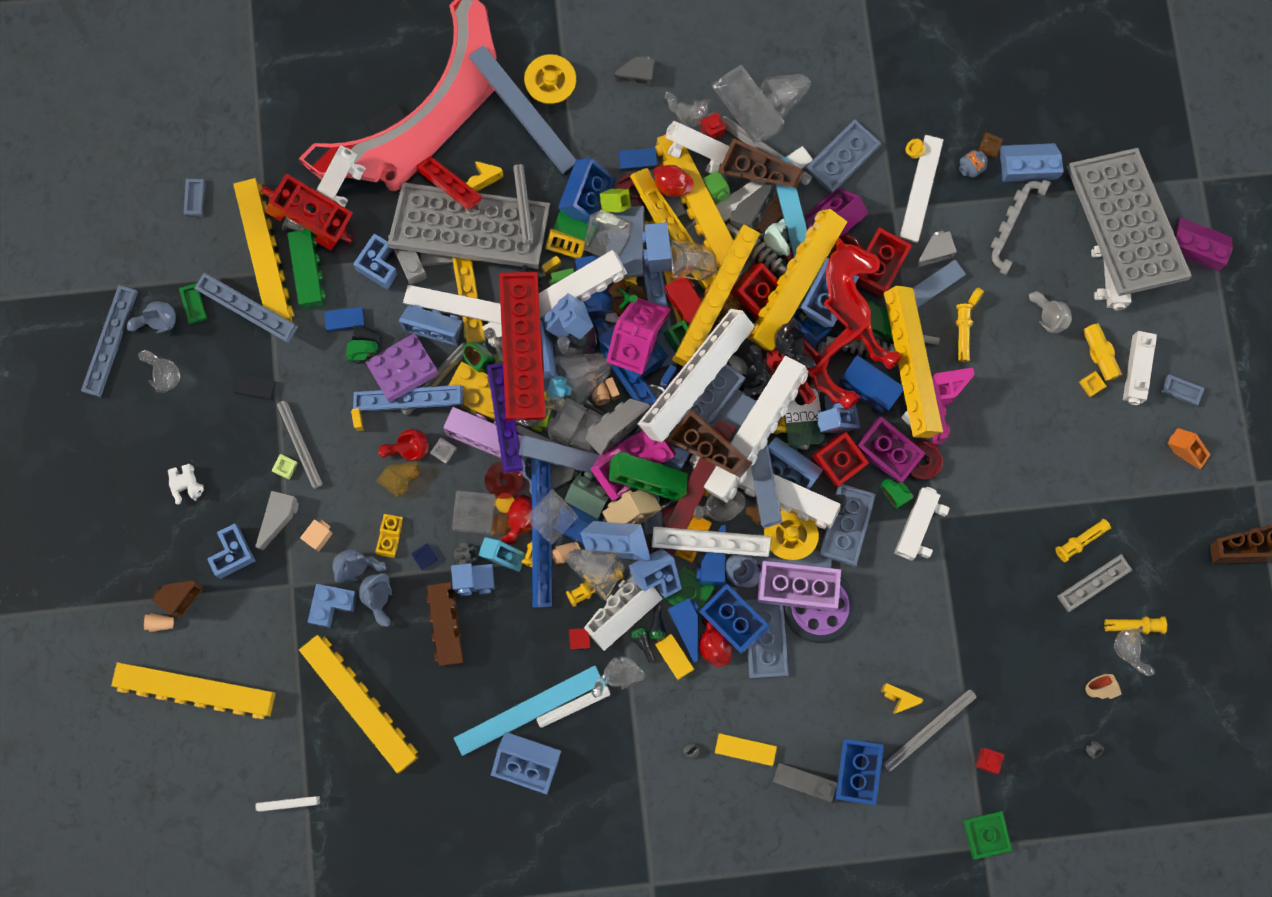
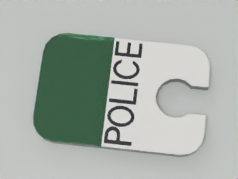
M813 388L811 389L816 399L811 404L798 405L795 399L791 400L784 415L787 439L792 446L818 445L825 439L824 432H821L818 426L817 413L821 412L818 392Z

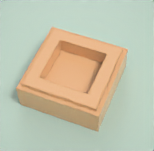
M613 378L606 379L605 384L611 394V399L613 401L619 399L620 394Z

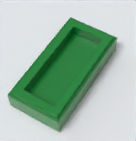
M197 283L179 288L190 325L208 320L201 292L194 289Z

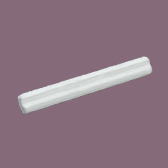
M603 686L538 717L537 722L540 727H544L609 696L610 691L607 686Z

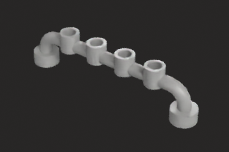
M1043 180V182L1031 181L1024 186L1022 191H1017L1013 199L1017 202L1015 206L1010 205L1006 214L1009 217L1007 223L1002 222L998 231L1001 232L999 238L995 237L991 248L994 249L992 252V262L1001 269L999 273L1007 275L1012 265V261L1005 259L1004 262L1001 261L999 255L1030 190L1034 188L1039 189L1038 194L1045 196L1051 182Z

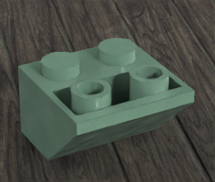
M580 471L572 482L564 501L598 519L611 498L594 474Z

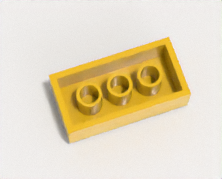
M461 362L449 386H464V405L459 407L475 415H482L487 418V421L494 423L495 417L488 374L484 372L478 373L470 365Z

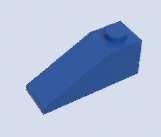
M721 525L718 532H726V525ZM706 553L700 568L696 569V579H699L700 586L722 587L724 585L725 553Z
M690 597L668 608L693 661L696 662L699 659L698 611H700L696 600L692 601Z

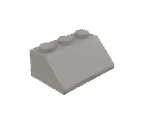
M629 399L625 403L622 401L615 407L614 412L606 413L601 418L600 423H594L588 428V434L585 439L602 455L638 427L639 421L651 406L633 399Z

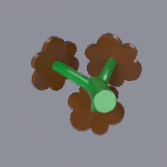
M625 279L616 283L613 282L608 288V293L611 294L612 298L624 296L625 299H614L611 305L612 311L616 312L617 316L620 317L629 306V302L635 303L637 297L646 299L647 294L643 293L644 289L642 286L631 287L629 293H626L624 291L627 289Z

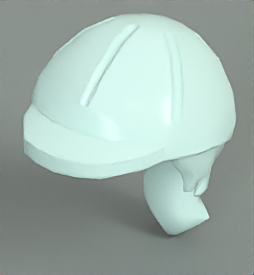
M784 219L767 228L763 240L767 244L766 248L770 247L772 249V253L775 252L777 255L787 256L790 255L789 248L791 244H787L786 224Z

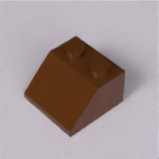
M193 580L166 584L156 590L152 601L170 615L181 618L204 589V586Z

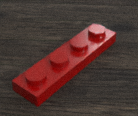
M431 156L416 165L418 172L467 210L482 201V196Z

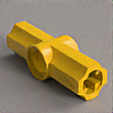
M1099 323L1083 329L1082 331L1090 346V356L1094 363H1098L1105 381L1121 376V370L1114 357V348L1106 340Z

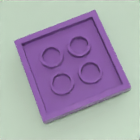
M415 333L365 361L389 403L439 375L438 370Z

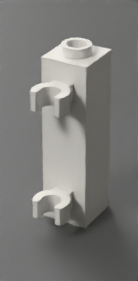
M675 121L667 128L666 139L673 141V145L668 151L669 155L679 158L684 146L711 159L705 171L712 174L719 170V165L722 164L730 146Z
M340 145L316 191L345 207L348 200L344 197H338L336 194L347 173L360 180L366 168L353 163L358 154Z
M1094 246V249L1091 250L1092 257H1102L1099 246ZM1104 261L1106 289H1097V292H1094V299H1107V308L1124 310L1131 303V294L1118 296Z
M1137 331L1132 336L1123 400L1129 401L1128 403L1131 405H1140L1147 400L1157 334Z
M926 487L919 491L894 554L911 561L915 559L917 554L927 559L930 558L933 550L921 546L932 515L936 512L945 517L950 509L945 505L938 504L940 495L936 493L935 489Z

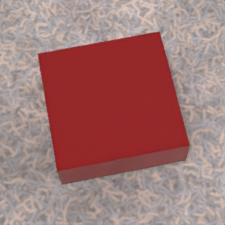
M584 628L569 630L571 650L590 648L589 634Z

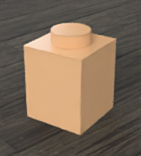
M314 519L300 539L319 552L333 534L329 530L331 526L322 520L317 522Z

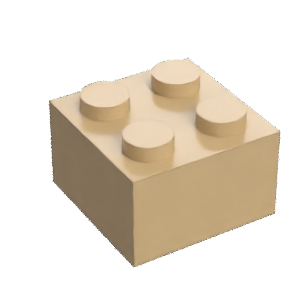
M638 489L635 492L630 490L623 493L620 500L609 503V508L602 513L607 522L641 524L662 509L654 494Z

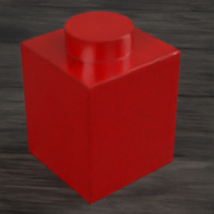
M717 112L702 119L700 122V130L704 135L715 140L725 136L726 127Z
M982 748L979 751L975 768L992 774H999L1004 754Z

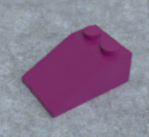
M882 416L874 420L856 443V446L867 461L900 483L905 480L925 455V452Z

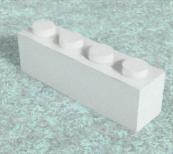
M629 572V578L626 581L622 580L618 585L620 589L615 595L608 597L606 606L603 609H599L584 627L592 639L604 651L662 600V597L654 587L644 592L633 581L631 572Z

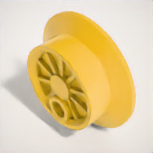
M543 55L533 60L527 67L524 77L525 86L528 93L537 101L546 104L559 103L568 98L573 92L576 85V73L573 66L565 58L558 55Z
M781 510L783 523L767 527L764 530V536L771 537L770 551L777 557L785 560L795 561L803 559L814 551L818 543V528L815 522L810 519L805 521L797 517V513L792 511L787 513Z

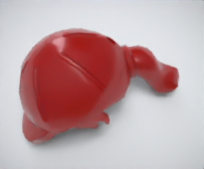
M660 164L653 171L656 187L660 193L666 196H684L693 189V179L676 165L663 166Z
M407 429L399 434L396 444L382 445L379 448L378 455L385 458L388 455L400 453L403 458L407 459L406 461H417L427 454L429 441L422 431Z
M521 494L518 496L506 513L509 515L508 523L511 531L504 535L501 541L507 545L514 544L519 534L532 530V499L527 495Z
M703 616L702 622L706 626V631L699 640L700 653L710 664L716 667L725 666L731 659L733 646Z

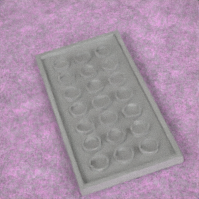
M1138 148L1068 164V172L1118 296L1190 280L1192 275Z
M402 182L388 240V248L521 267L526 265L528 268L538 269L550 203L528 200L533 243L524 244L517 198L479 193L482 196V201L467 210L439 187Z

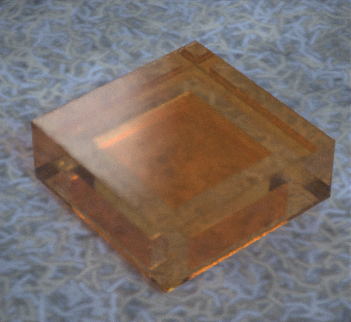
M985 133L978 151L996 157L1003 139Z

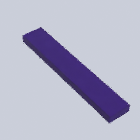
M503 363L487 365V373L503 473L523 471L522 457L519 455L520 445L516 421H506Z

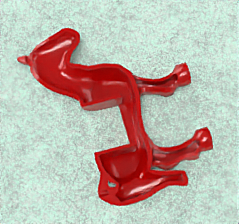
M838 238L836 243L837 250L832 253L826 269L829 299L823 304L846 329L820 355L803 339L802 354L812 358L816 363L815 368H806L807 374L813 379L814 387L826 393L832 403H840L846 410H849L859 401L860 396L855 391H845L832 382L827 369L830 358L841 348L857 340L864 342L869 351L870 358L874 362H883L888 370L898 364L903 355L898 351H887L877 343L872 330L871 310L864 297L857 291L853 280L855 275L877 272L880 267L879 258L856 245L844 244ZM776 347L773 350L767 351V365L773 371V374L785 357L782 354V358L778 356L779 351ZM807 381L797 389L806 404H811L816 399Z

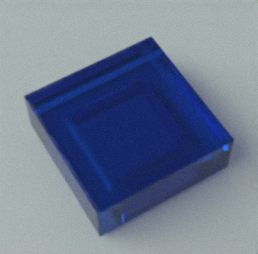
M428 543L411 553L421 570H424L438 560Z

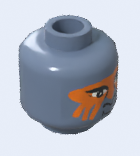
M972 150L960 159L959 170L964 176L967 175L974 178L986 170L988 159L983 152Z

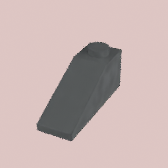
M764 184L739 203L735 211H732L730 215L732 226L740 230L744 224L756 231L777 193L775 184Z
M778 763L772 781L826 802H832L838 784Z

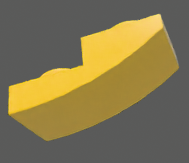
M384 514L375 551L376 555L395 558L403 517Z
M672 634L655 644L677 680L694 670Z

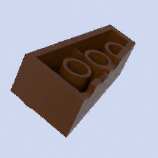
M733 138L718 171L722 175L797 188L805 172Z
M692 410L685 415L665 439L739 478L753 464L699 414Z
M1272 524L1217 539L1210 545L1212 563L1272 562Z
M451 582L427 585L428 593H426V597L431 610L429 620L430 624H433L434 632H431L432 642L433 644L436 643L437 651H434L435 663H439L440 667L464 664L453 585Z

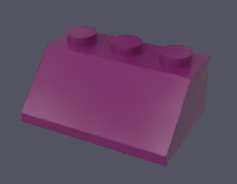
M839 187L833 194L830 193L804 215V220L808 230L815 223V217L818 212L831 209L847 221L838 237L840 238L856 223L860 222L868 214V211L860 196Z
M1178 218L1173 233L1184 258L1217 271L1225 267L1233 248L1232 237L1187 219Z

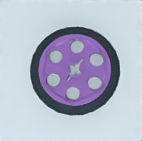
M841 577L839 598L844 601L843 608L836 611H817V609L806 608V612L801 615L796 612L795 607L783 606L786 621L798 636L814 643L834 641L843 636L855 620L857 608L854 592ZM834 616L837 618L838 623L835 627L827 624L828 617ZM810 619L818 621L819 625L816 630H811L808 627Z

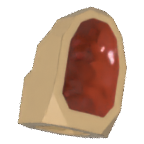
M1113 674L1098 676L1088 682L1085 688L1086 693L1092 698L1112 699L1121 695L1120 687Z

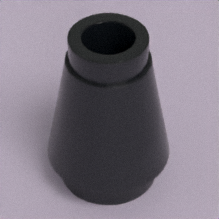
M355 325L352 340L374 341L378 344L381 333L362 325Z

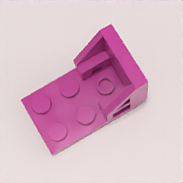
M637 297V301L629 304L616 323L606 362L643 374L654 348L658 330L668 318L671 309Z
M973 368L936 373L932 377L943 429L942 433L932 437L935 446L941 445L950 435L949 424L945 423L944 418L946 416L945 406H949L975 375Z
M641 429L612 446L604 454L599 455L591 471L613 501L630 488L629 486L609 481L610 459L619 452H626L631 456L645 458L647 461L661 464L673 458L676 453L667 440L663 442L652 440Z

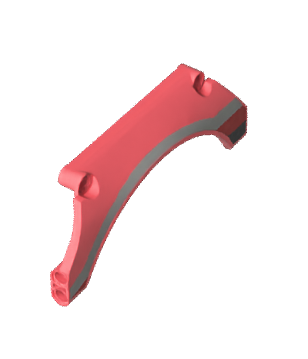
M454 0L449 5L454 25L451 56L436 87L411 114L388 129L360 140L334 144L315 143L299 158V161L322 180L337 150L342 145L358 154L353 162L354 164H359L366 168L360 179L377 182L381 179L389 190L398 191L401 189L402 182L406 183L417 171L416 165L432 156L494 91L493 87L469 59V55L483 45L494 59H497L485 6L478 0ZM347 173L345 178L354 177L350 173Z

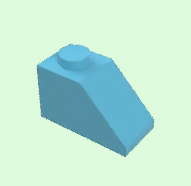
M484 538L478 556L520 572L522 567L521 561L525 559L526 553L499 540Z

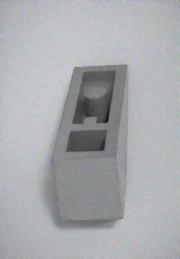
M394 249L410 285L427 279L415 251Z
M271 491L256 543L257 549L263 551L292 519L293 514L297 513L299 503L294 496Z

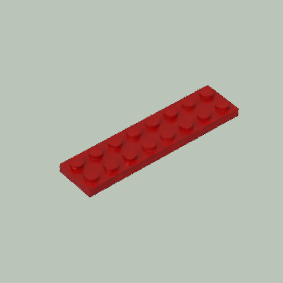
M537 272L499 273L506 421L545 420Z

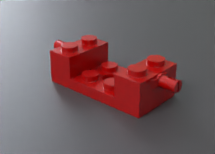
M287 173L275 190L263 185L260 192L270 197L264 212L280 221L286 216L317 234L318 236L315 241L329 250H332L340 238L351 244L354 237L344 231L353 212ZM306 206H313L315 213H309L306 210Z

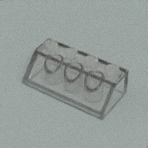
M739 65L711 84L714 91L753 143L766 141L782 131L784 126L783 119L742 65Z

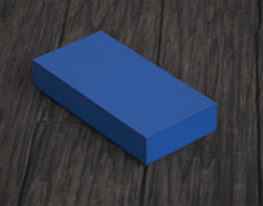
M656 148L619 151L620 171L656 168Z
M362 307L324 312L327 332L351 329L355 325L365 326Z
M673 365L669 366L661 379L660 387L666 389L676 377V367Z

